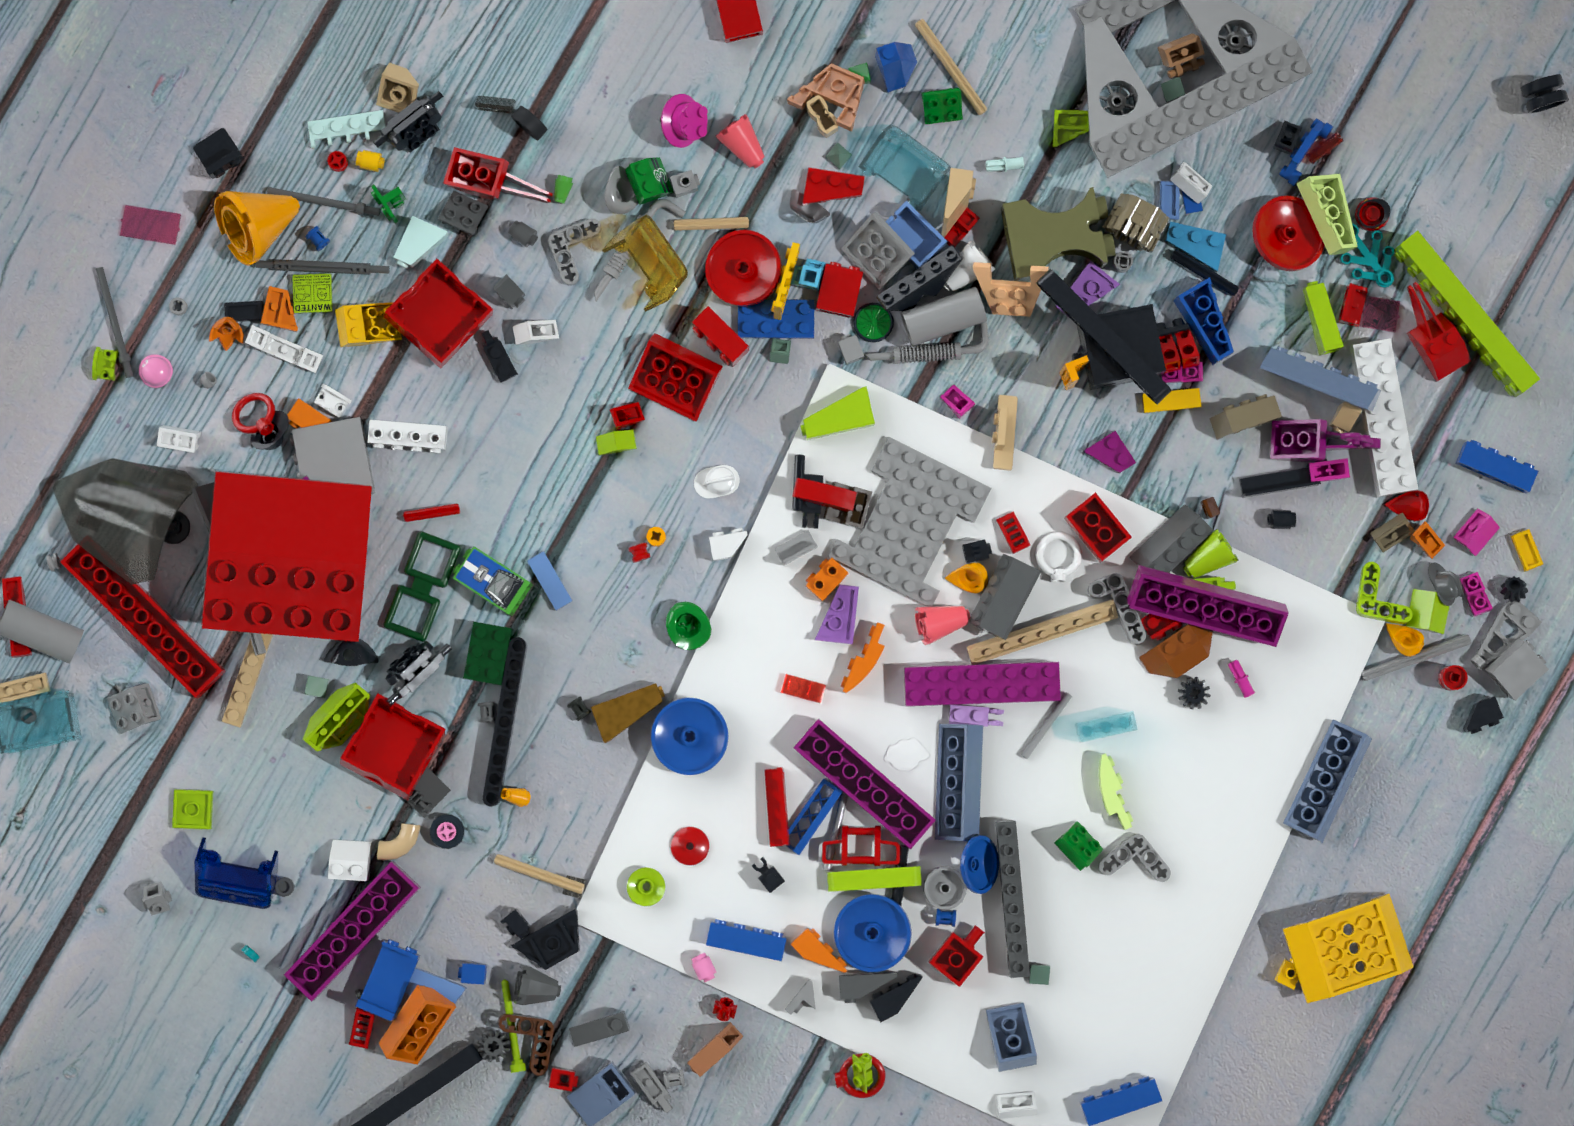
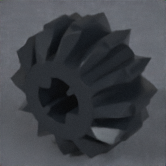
M1198 677L1194 678V682H1192L1191 678H1187L1188 685L1181 682V686L1185 689H1178L1177 691L1184 695L1178 697L1179 700L1186 699L1183 706H1187L1190 702L1189 707L1191 710L1194 709L1195 704L1200 709V701L1206 705L1208 702L1204 697L1208 698L1211 696L1205 693L1210 687H1202L1206 681L1202 680L1198 684ZM1192 688H1194V690H1198L1199 692L1196 695V699H1194V696H1190L1189 694L1192 692Z

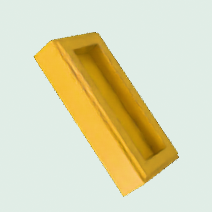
M1530 529L1510 536L1524 572L1543 565Z

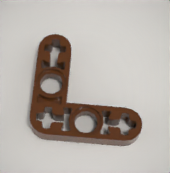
M514 1014L501 1015L498 1018V1026L501 1030L534 1036L529 1069L537 1076L545 1074L548 1069L552 1045L553 1023L543 1018ZM506 1018H509V1021L516 1022V1018H518L516 1023L517 1030H514V1025H508L505 1028L502 1021H506ZM524 1020H529L531 1023V1027L527 1031L521 1029V1023ZM544 1023L549 1027V1030H545L544 1034L545 1037H548V1040L538 1038V1035H543V1030L540 1029V1026H544ZM539 1042H545L547 1045L546 1050L542 1053L536 1049ZM535 1054L545 1056V1059H540V1064L543 1065V1068H540L538 1072L534 1068V1064H538L539 1058L535 1057Z

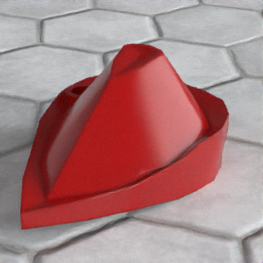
M1416 490L1406 492L1392 499L1385 506L1397 515L1403 513L1407 520L1415 522L1426 518L1429 511V499L1426 493Z

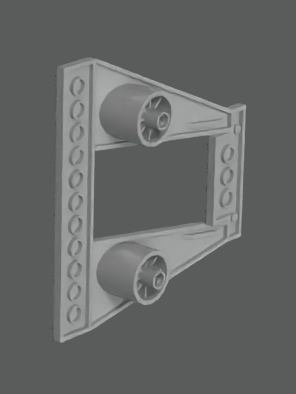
M1091 0L1075 8L1084 27L1089 141L1107 178L1312 74L1313 71L1296 39L1231 0H1178L1225 74L1158 108L1112 33L1176 0ZM1228 26H1238L1237 32H1231ZM1224 27L1228 33L1227 37L1218 35L1219 31ZM1240 27L1245 29L1248 34L1243 36L1239 33ZM1250 36L1252 45L1244 43V39ZM1218 39L1225 41V45L1221 47ZM1246 47L1251 50L1247 53H1242L1241 48ZM1120 86L1119 92L1113 93L1110 87ZM1122 87L1128 90L1130 94L1127 96L1121 94ZM1106 88L1110 93L1108 98L1100 96V93ZM1132 96L1134 106L1126 104V99ZM1099 99L1107 101V106L1102 108ZM1126 107L1132 109V111L1124 114L1122 109Z

